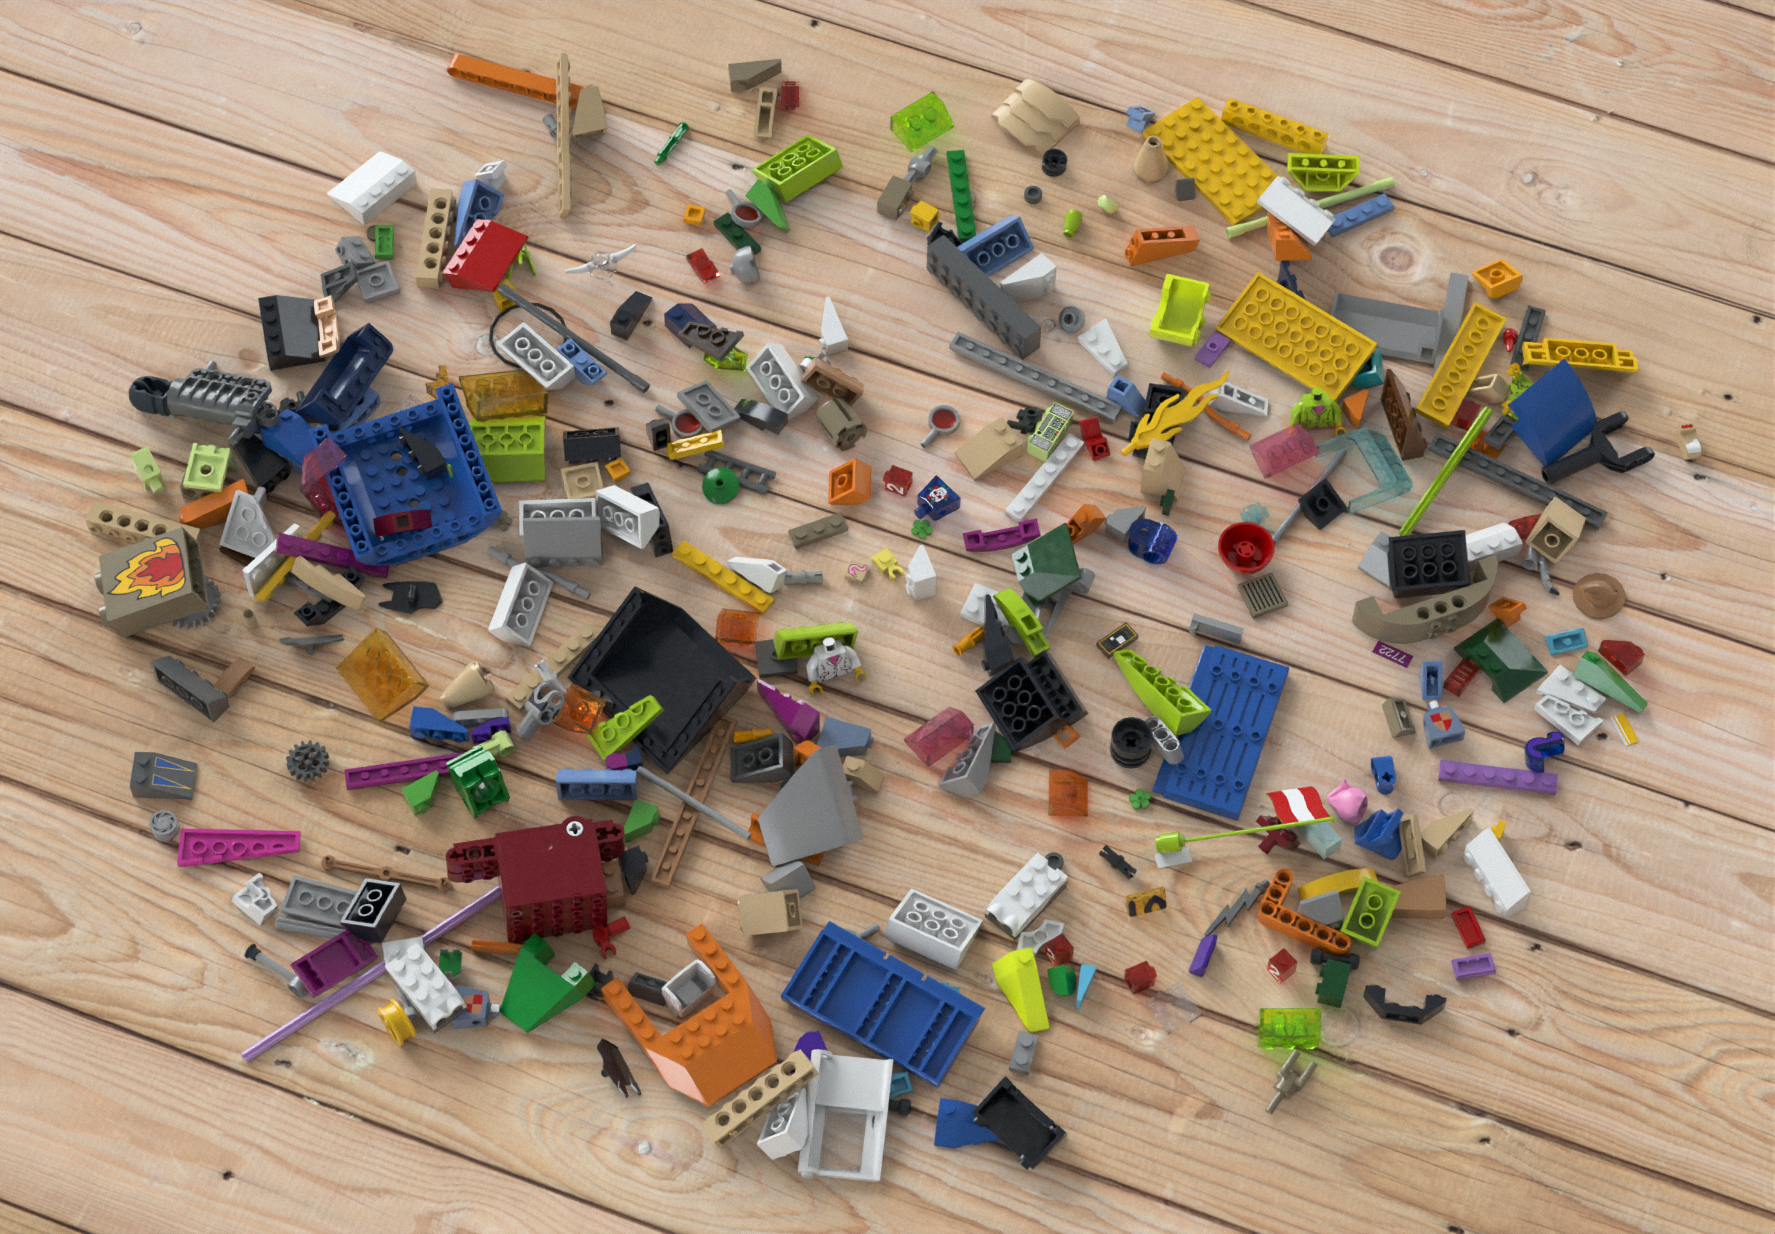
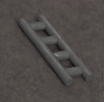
M712 450L704 453V456L709 457L706 465L699 464L697 467V471L707 474L714 469L712 467L715 461L718 460L726 463L724 468L732 470L733 466L742 468L743 472L738 477L739 484L765 494L769 491V487L765 486L768 477L774 479L776 476L775 471ZM750 472L761 475L757 483L747 480Z

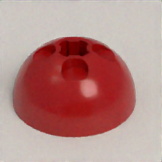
M1239 522L1227 527L1222 532L1218 541V551L1221 560L1230 570L1248 575L1263 570L1270 563L1274 555L1275 544L1271 534L1262 526L1251 522Z

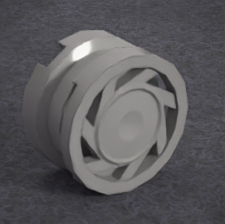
M161 810L152 815L149 825L156 840L168 842L178 835L179 825L176 816L172 812Z

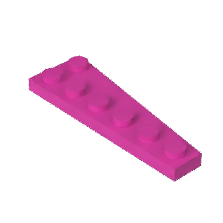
M181 828L177 865L178 867L299 853L301 832Z

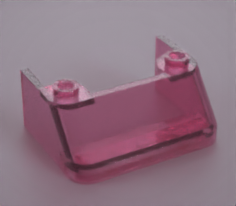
M330 437L326 438L315 449L304 456L300 491L320 518L326 512L332 511L336 515L333 521H336L340 517L337 506L332 503L326 491L320 485L319 480L347 458V455Z

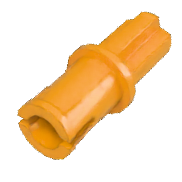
M978 627L969 635H964L963 639L952 647L954 653L957 656H961L969 648H974L976 643L983 638L984 629Z
M771 727L751 728L748 731L734 732L733 740L735 743L770 737L772 736Z

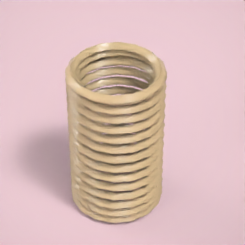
M251 608L244 609L242 617L245 627L250 630L256 628L257 619L254 610Z

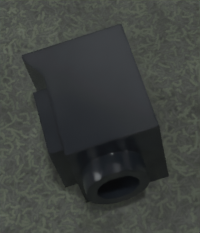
M595 963L589 973L595 983L597 981L601 983V986H594L587 995L592 998H596V996L602 998L601 988L614 980L613 972L610 970L607 974L601 973L599 965Z

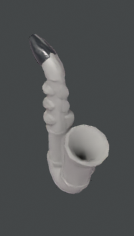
M1528 545L1527 556L1522 560V566L1528 570H1535L1539 565L1538 572H1541L1540 576L1544 588L1551 594L1559 595L1558 590L1550 584L1546 557Z

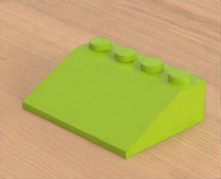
M808 134L751 170L759 180L763 182L767 180L774 186L773 190L778 194L780 200L789 202L799 194L808 191L813 185L822 182L829 175L835 174L843 165L836 148Z

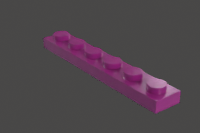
M280 532L277 536L276 553L292 557L302 556L309 561L347 570L353 566L359 573L386 579L388 576L389 565L373 566L361 563L356 560L351 549Z
M462 753L345 769L347 790L415 781L436 770L439 777L450 776L446 763L462 755Z

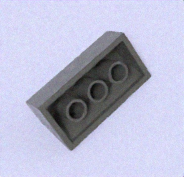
M165 656L151 661L156 681L212 722H215L230 707L228 696L224 691H218L210 681L201 679L195 670L187 669L181 660Z

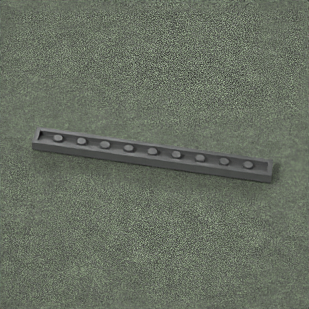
M1437 433L1429 446V451L1449 459L1459 445V442ZM1472 448L1468 449L1458 464L1546 506L1556 496L1585 517L1584 524L1597 530L1600 529L1608 512Z

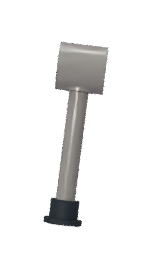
M251 944L247 948L244 955L245 958H251L254 961L258 960L289 980L290 983L287 986L296 996L304 998L309 992L297 974H293L263 955L261 950L256 948L255 944Z

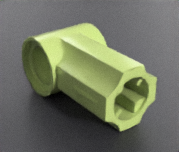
M499 731L490 740L479 744L485 751L488 750L493 757L498 755L505 757L515 750L506 731Z

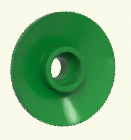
M724 467L709 471L702 482V490L705 497L716 504H724L733 500L738 494L740 487L737 475L732 470ZM722 481L723 485L717 486V482Z

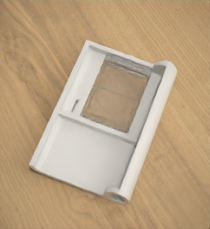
M812 1050L811 1063L819 1075L808 1082L806 1096L808 1135L804 1147L800 1150L798 1173L801 1174V1177L808 1179L820 1176L869 1182L880 1181L893 1059L879 1060L832 1055L830 1051Z

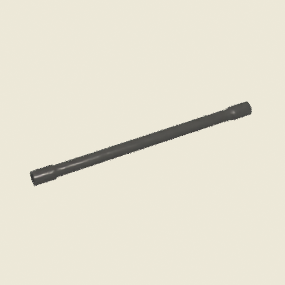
M504 283L499 286L497 290L499 294L516 303L569 340L571 338L582 350L630 382L635 388L643 393L649 389L650 384L638 375H634L517 294L512 288Z

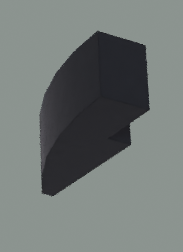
M741 399L734 408L741 416L740 419L762 431L765 428L779 435L788 423L787 413L761 402Z

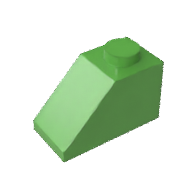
M437 770L402 788L403 797L415 816L419 813L427 812L433 806L440 784Z
M638 800L634 801L624 826L625 843L652 832L654 825L657 826L660 820L658 806Z

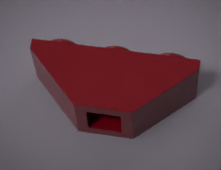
M430 509L404 511L373 518L376 537L432 528Z

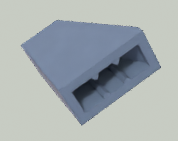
M826 717L817 745L824 748L836 744L840 758L866 755L867 749L872 747L874 737L871 736L870 728Z

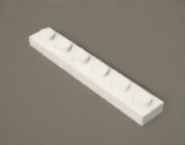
M1069 433L1007 507L1005 515L1017 522L1023 521L1084 447V442Z

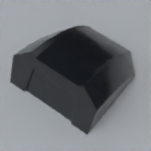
M1149 383L1143 417L1149 414L1150 418L1148 421L1151 422L1156 409L1162 402L1179 394V399L1169 405L1168 408L1178 404L1185 398L1186 389Z

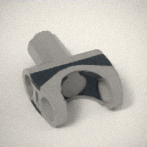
M541 683L526 701L525 710L527 715L515 731L526 739L531 740L541 724L548 725L554 720L564 704L563 694L555 690L550 683ZM550 687V692L546 696H542V689ZM559 695V702L552 704L553 696Z

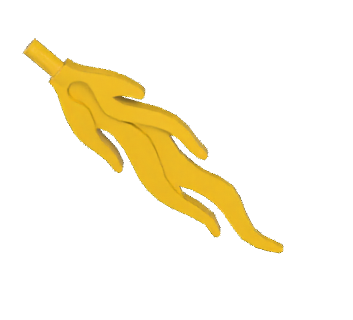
M1227 370L1216 381L1195 386L1181 402L1168 408L1169 405L1179 399V394L1165 400L1156 409L1148 425L1150 415L1146 414L1138 424L1131 443L1120 451L1121 454L1125 457L1135 449L1149 448L1151 438L1168 441L1174 435L1180 433L1182 428L1177 427L1161 434L1170 427L1185 424L1197 418L1210 401L1218 398V394L1208 395L1195 407H1192L1193 404L1205 393L1221 387L1226 382L1230 371Z

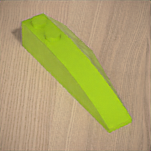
M1130 649L1114 652V658L1136 694L1175 736L1192 732L1211 714L1212 710L1186 686L1180 687L1171 676L1166 678L1161 674L1162 670L1157 667L1148 666V661Z

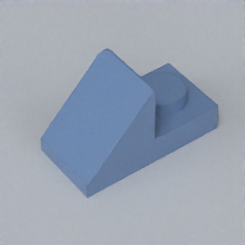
M1142 106L1129 107L1126 113L1130 115L1127 126L1141 133L1152 120L1155 113Z

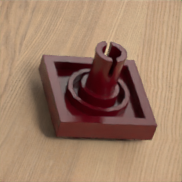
M1260 815L1256 820L1261 827L1282 824L1278 817H1271L1270 815ZM1281 828L1267 830L1266 832L1269 835L1258 847L1268 854L1277 842L1283 848L1297 849L1301 843L1297 840L1298 836L1292 830Z

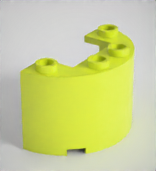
M1166 274L1160 304L1156 316L1154 315L1149 337L1194 347V344L1200 341L1202 331L1199 329L1204 327L1206 317L1203 316L1205 304L1210 301L1212 293L1208 291L1209 283Z

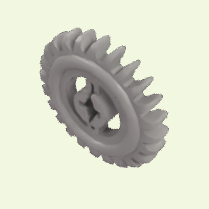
M205 575L204 580L209 609L171 622V626L178 624L179 629L183 628V626H186V629H190V626H193L195 629L197 624L204 626V621L210 622V616H216L215 611L220 609L221 593L218 591V586L214 585L212 579L208 582L207 575Z

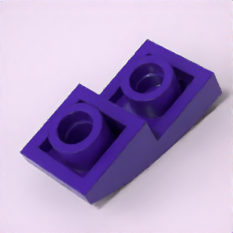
M509 717L495 719L471 731L473 744L486 742L499 731L511 733Z

